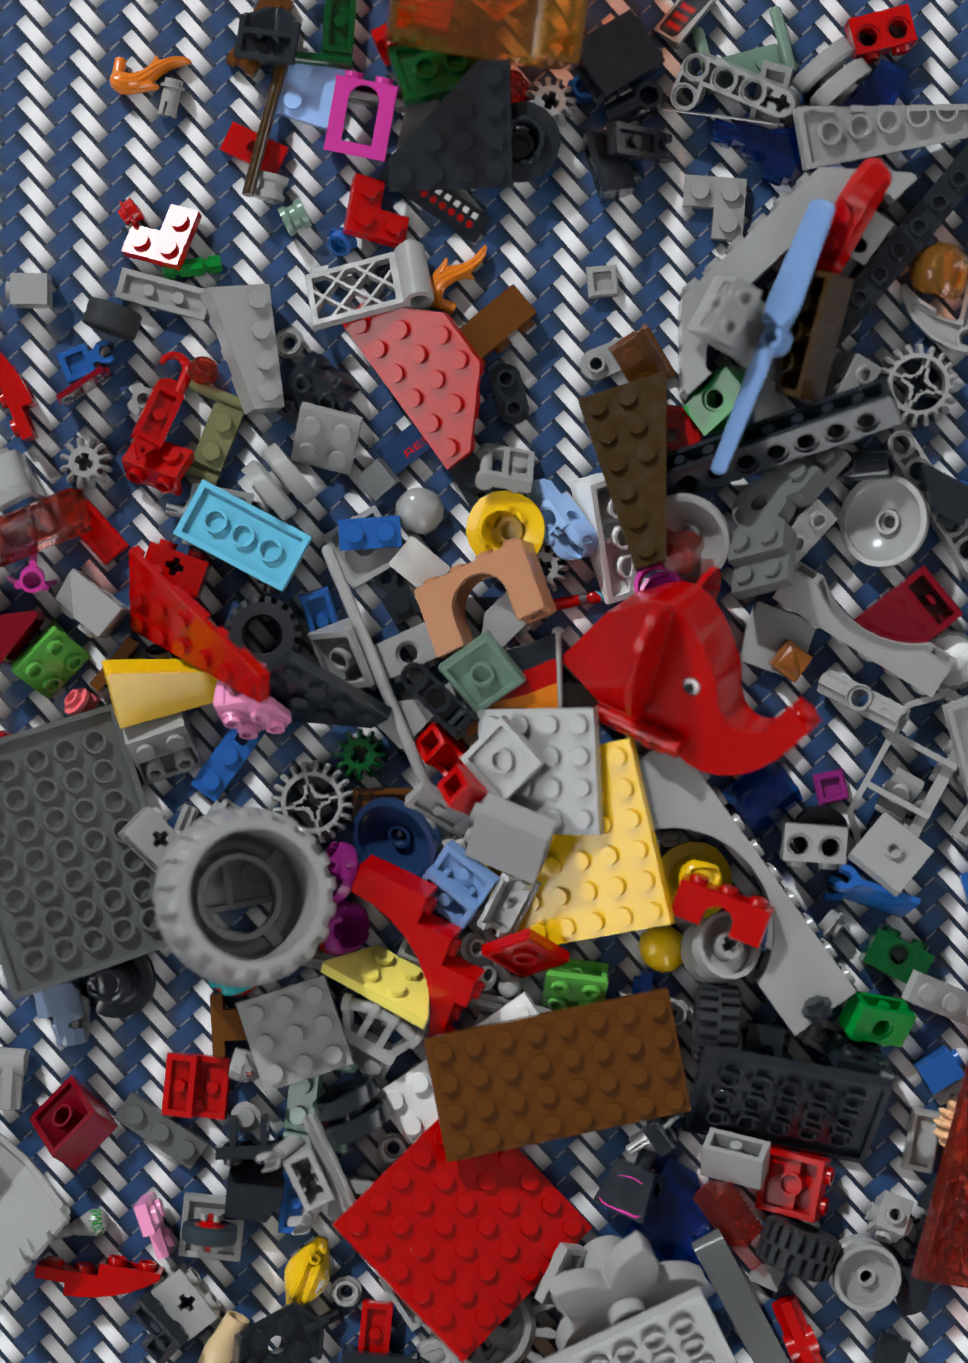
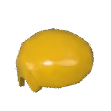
M669 925L646 929L641 934L638 943L641 959L650 968L661 973L677 970L683 964L681 958L683 934Z

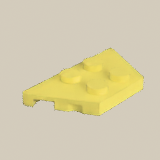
M380 945L371 946L323 962L321 973L421 1029L425 1028L428 1020L429 994L427 982L420 967L398 957Z

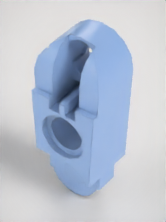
M544 478L533 480L530 494L526 493V497L538 506L544 517V540L546 544L551 546L558 557L565 560L581 559L594 554L598 545L595 528L568 493L561 494L551 480Z

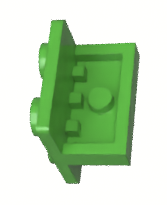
M54 620L11 663L13 665L11 671L44 697L50 699L91 658V655L78 645L66 630Z
M569 958V962L545 970L541 1005L558 1010L605 1000L609 978H607L609 963Z

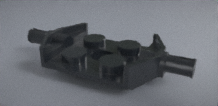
M293 1301L236 1333L234 1336L233 1360L230 1363H304L312 1357L320 1360L322 1359L324 1329L326 1326L341 1319L340 1315H338L339 1312L333 1307L320 1316L316 1313L313 1315L296 1301ZM275 1336H280L281 1343L279 1347L275 1350H269V1341Z

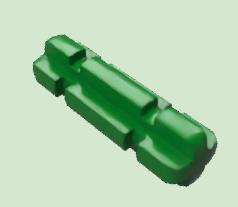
M220 255L207 256L208 259L205 260L203 257L189 258L184 260L180 271L162 266V274L164 278L170 280L177 279L179 275H181V278L203 276L206 275V272H210V275L218 274L223 270L222 259Z

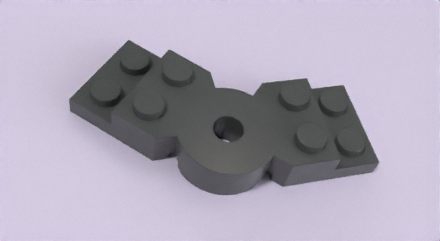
M835 446L799 460L774 467L768 471H763L761 478L749 483L738 494L732 508V516L738 527L731 534L728 550V562L734 567L731 594L737 600L793 586L797 533L788 523L795 512L796 505L798 508L810 506L852 460L846 451Z

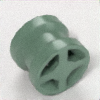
M299 198L293 200L292 205L288 207L281 206L277 208L290 237L295 235L297 230L302 227H312V223Z

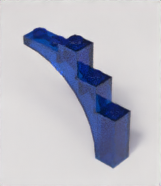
M882 58L870 79L854 97L842 106H894L910 71ZM716 118L709 133V136L714 138L713 142L727 149L730 146L742 151L741 155L751 161L757 162L758 159L764 161L759 173L764 175L763 179L776 186H780L781 183L787 186L801 158L795 126L790 128L759 129L739 126Z

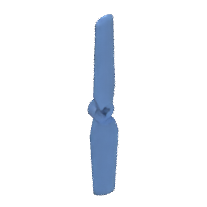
M824 199L810 201L769 294L761 320L767 326L760 335L759 346H756L712 462L711 470L715 474H724L728 469L773 357L777 358L785 355L792 345L793 334L790 328L801 308L836 209L835 205L830 201Z

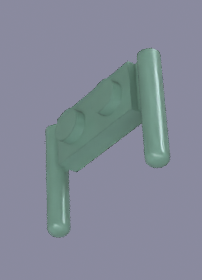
M774 6L769 11L778 44L774 43L722 57L721 59L759 75L764 60L794 67V72L798 71L781 8ZM702 27L694 28L692 36L697 53L706 52L710 54L704 29ZM699 58L702 73H704L705 63ZM724 70L721 73L720 80L725 87H730L733 84L734 77L729 70ZM707 88L708 95H713V94L718 93V92H716V91H713V90Z
M354 1061V1064L335 1071L355 1073L358 1065ZM324 1074L289 1085L284 1128L286 1129L283 1139L292 1134L300 1135L303 1138L308 1136L301 1120L304 1115L315 1111L312 1103L322 1094ZM348 1144L332 1145L334 1152L343 1154L347 1151Z

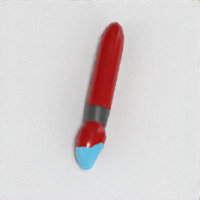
M597 590L589 591L587 594L582 593L553 599L556 610L582 606L588 603L598 604L604 601L602 592Z

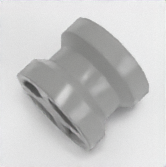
M260 171L258 178L260 184L259 188L255 190L254 197L269 203L284 204L283 190L288 186L289 179L276 173Z

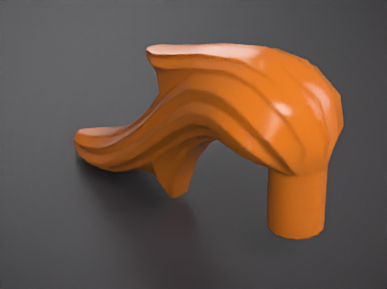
M156 55L152 63L146 68L135 73H126L127 60L122 57H116L109 79L110 85L116 92L123 95L157 90L159 86L154 83L156 80L176 68L191 64L192 61L183 56H171L159 60V57Z
M486 244L464 263L449 265L448 258L444 259L430 276L434 293V302L429 306L430 308L453 314L456 303L444 299L443 293L449 285L456 281L465 279L475 280L472 272L483 261L487 252Z

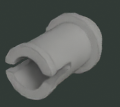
M165 77L164 83L160 85L163 87L157 114L177 119L181 92H185V88H183V81Z

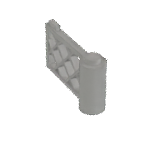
M411 239L403 241L393 252L333 268L324 265L310 269L311 273L305 275L315 330L404 307L424 309L434 302V293L424 245ZM390 264V270L383 279L373 274L378 266ZM356 272L362 275L354 286L343 282L348 274ZM368 279L379 284L371 295L361 291V288ZM325 280L331 282L332 284L324 294L316 291L314 288V283ZM338 287L349 292L341 303L331 299ZM385 288L394 291L396 299L385 302L380 301L378 297ZM355 296L366 300L359 309L353 310L348 307ZM326 303L336 308L331 316L319 317V312Z

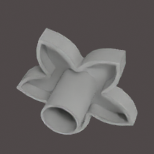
M638 1231L625 1239L614 1235H605L591 1240L584 1246L588 1252L581 1264L582 1268L565 1271L546 1279L556 1308L564 1315L556 1331L557 1348L560 1352L698 1286L702 1291L708 1283L701 1267L687 1261L677 1260L658 1263L647 1238Z

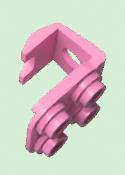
M259 662V663H261L264 667L267 665V664H265V663H263V662ZM217 679L213 706L218 711V717L225 727L236 729L239 737L246 740L257 738L261 730H266L271 734L285 732V728L291 723V712L272 697L259 704L242 693L237 695L232 690V687Z

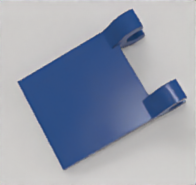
M842 865L838 873L847 875L849 882L844 883L838 877L830 876L825 884L832 885L836 893L825 892L821 898L827 903H835L846 899L900 918L920 905L921 898L902 892L895 897L883 886L863 880L850 865Z

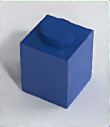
M945 1045L913 1063L922 1081L933 1095L965 1076L960 1068L965 1065L956 1049L950 1051Z

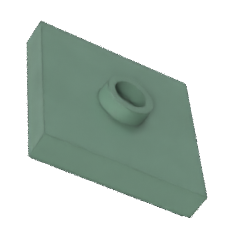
M489 630L443 661L438 667L476 715L479 710L487 709L524 683L527 678Z

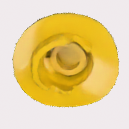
M508 490L496 491L480 498L473 506L467 518L466 535L469 546L476 556L485 551H495L503 547L502 544L512 538H520L532 543L536 554H538L545 537V521L538 506L528 497L520 493H512Z
M681 843L669 849L661 857L671 906L681 879L686 873L690 875L692 872L701 873L710 878L709 882L719 886L722 883L732 885L731 871L726 859L715 847L707 843ZM722 907L708 908L704 918L716 914Z

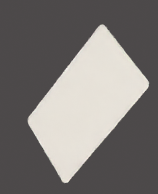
M410 536L389 562V565L416 588L423 586V582L431 577L446 575L450 569V566L414 536Z

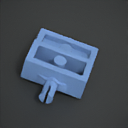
M451 839L422 878L438 886L434 896L438 901L432 914L442 919L445 917L453 924L464 929L475 918L500 877L481 862L464 856L466 850Z

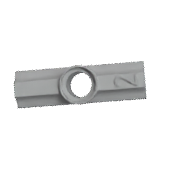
M830 668L822 674L818 681V693L896 734L904 729L909 720L910 709ZM864 695H869L868 702L864 706L858 707L859 699Z

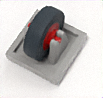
M185 1192L178 1256L240 1262L245 1221L224 1219L226 1196Z

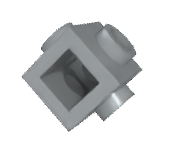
M883 1191L876 1197L875 1203L872 1202L868 1207L865 1219L869 1221L866 1231L874 1234L875 1239L884 1243H895L902 1237L907 1236L913 1224V1219L910 1218L914 1202L890 1191Z

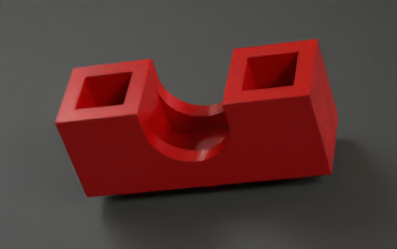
M433 722L414 741L424 763L434 767L444 776L437 784V787L447 806L470 816L476 802L482 804L489 792L460 760L468 751L462 738L457 741L441 724Z
M692 872L691 875L686 873L681 879L672 904L673 915L699 925L704 919L708 908L722 907L729 912L732 918V928L728 937L759 948L775 907L768 905L769 901L763 897L751 895V898L739 894L740 890L732 885L722 883L719 886L709 882V877L701 873Z

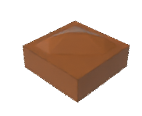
M786 639L769 662V665L788 680L796 683L813 657L791 640Z

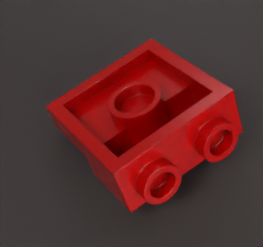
M770 1147L769 1170L761 1190L757 1192L755 1208L812 1223L819 1221L821 1216H826L829 1208V1198L824 1196L826 1185L831 1186L835 1176V1168L830 1167L831 1159Z

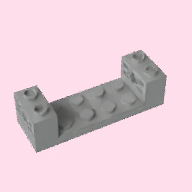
M715 274L686 330L748 368L756 346H759L760 335L767 326L761 322L766 303L759 299L762 291L738 276ZM836 348L823 398L876 380L882 368L859 353L840 351ZM773 357L765 378L774 385L776 383L777 358ZM795 397L796 399H798L799 401L803 402L804 404H808V403L814 402V401H810V400H806V399H801V398Z

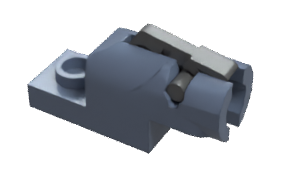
M75 980L34 993L38 1019L53 1017L50 1023L58 1047L78 1045L88 1041L90 1034V998L81 994V990Z

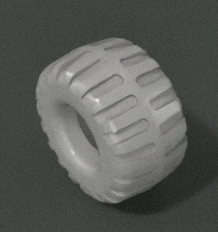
M240 806L216 810L192 822L175 838L166 850L156 870L155 888L152 890V903L155 905V923L165 939L164 943L184 966L201 977L218 984L233 987H254L268 984L287 976L306 963L316 953V948L320 943L324 942L330 929L327 928L329 920L335 915L336 903H332V892L336 890L335 876H330L327 864H330V860L326 852L320 851L315 844L317 839L310 831L302 829L294 819L272 810ZM235 860L251 863L263 871L271 884L273 895L271 911L264 923L252 932L241 935L225 932L213 924L205 911L203 900L205 884L212 872L225 862Z

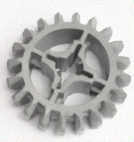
M919 343L916 346L915 353L912 346L908 344L904 346L905 356L899 349H895L893 351L895 360L890 357H886L883 360L889 369L881 367L882 370L879 375L887 377L893 394V381L905 393L903 405L894 394L902 424L899 425H903L908 417L911 428L916 427L918 418L921 425L927 427L929 425V417L935 423L941 420L938 411L944 415L950 412L945 403L954 404L956 402V398L949 395V393L959 391V386L950 385V381L958 379V374L953 373L949 375L947 372L954 364L949 362L944 366L941 363L946 357L945 353H941L937 358L933 357L936 349L933 346L925 354L923 344ZM912 361L921 362L915 374H900L896 372L898 367L904 363ZM929 367L935 371L939 378L940 390L929 381ZM920 376L919 386L924 391L920 389L913 395L914 386L910 384L909 380L913 382ZM919 397L937 399L935 404L929 409L912 410Z
M318 760L313 761L312 770H309L307 762L303 761L301 762L302 772L299 773L298 769L293 765L289 768L293 775L292 778L285 773L280 776L286 785H274V789L282 792L281 796L271 797V801L280 802L281 807H276L272 811L276 813L282 812L283 815L295 821L297 820L292 816L291 812L300 810L307 812L310 815L311 821H313L314 827L305 826L298 821L297 825L302 829L310 831L313 835L317 834L319 842L323 843L325 842L324 832L327 831L333 839L337 836L333 829L334 826L342 831L346 828L345 824L340 821L341 817L351 820L352 815L344 812L345 808H354L355 803L346 802L345 797L354 795V791L348 790L344 792L342 787L349 784L350 781L349 779H344L339 783L337 778L341 775L342 771L337 769L333 775L329 774L331 769L330 763H326L323 771L319 770L320 763ZM312 776L328 781L336 792L324 794L316 789L315 783H313ZM303 778V797L300 800L288 803L291 788L298 780ZM313 793L314 798H328V800L322 801L321 805H316L319 808L316 810V813L312 806H298V804L304 803L305 799H309L307 795ZM338 801V809L334 818L323 826L322 809L324 805Z

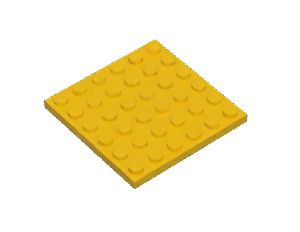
M631 737L600 744L604 833L600 835H553L544 865L536 879L541 882V885L517 932L530 928L555 944H563L675 923L634 738ZM484 864L497 876H501L503 871Z

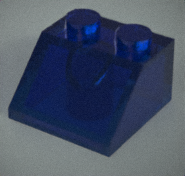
M776 760L757 770L745 773L721 792L755 838L803 800L798 786Z

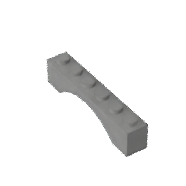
M801 561L794 566L793 586L779 589L773 596V599L778 601L781 608L788 612H796L804 617L808 625L816 629H823L831 634V638L835 642L855 649L862 659L879 664L889 676L906 681L920 695H928L932 698L957 658L931 642H897L880 637L864 629L839 606L829 590L825 577Z
M506 591L484 613L481 634L489 630L505 650L510 648L507 643L514 636L520 640L532 626L517 620L508 592ZM450 682L445 685L459 700L462 698ZM436 690L428 695V702L434 707H440L446 701V695L441 690ZM417 698L398 701L414 741L421 735L420 731L427 724L431 725L433 722L439 721ZM390 716L389 719L377 726L400 749H403Z

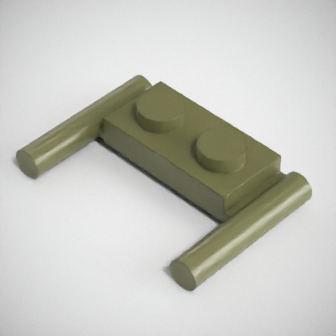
M192 378L188 390L213 399L216 403H214L195 450V459L185 475L200 481L204 479L216 486L245 414L238 396Z

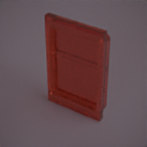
M67 488L0 516V567L93 530L86 503L87 499L83 489L74 490V488Z

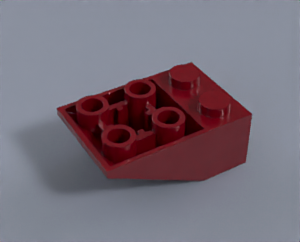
M920 566L853 620L864 629L883 638L897 642L926 643L951 625L963 613L925 566Z

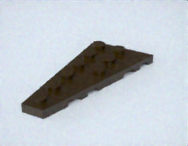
M667 370L578 399L636 573L666 563Z

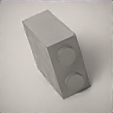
M487 793L482 804L476 802L470 815V820L474 821V824L469 825L463 839L464 842L468 843L464 856L534 884L544 865L558 821Z

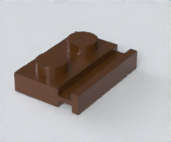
M643 324L642 328L638 331L631 332L608 348L627 382L667 370V380L677 376L651 329L646 324Z

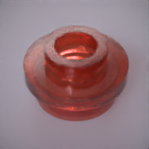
M199 356L190 362L187 373L196 383L210 385L217 380V364L209 357Z

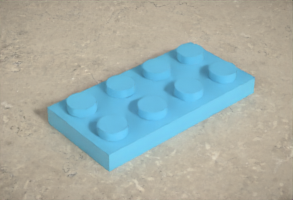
M202 479L173 532L175 536L283 593L313 539L310 535Z

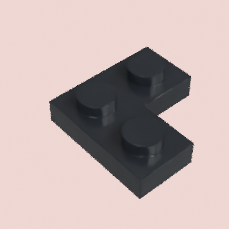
M148 1291L129 1310L150 1333L140 1345L156 1363H166L189 1339L183 1326L178 1321L173 1320L164 1310L162 1303L157 1298L152 1297Z

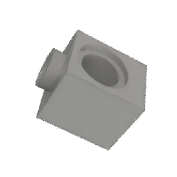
M10 273V281L5 283L6 300H10V304L15 308L53 309V278L48 273Z

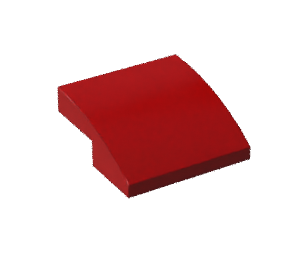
M167 1053L161 1115L184 1118L227 1119L231 1079L228 1078L232 1057H213V1055L192 1053Z

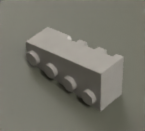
M269 284L207 288L200 294L203 305H206L211 318L209 320L213 332L217 334L222 348L223 359L227 361L232 374L231 380L244 414L275 413L285 406Z

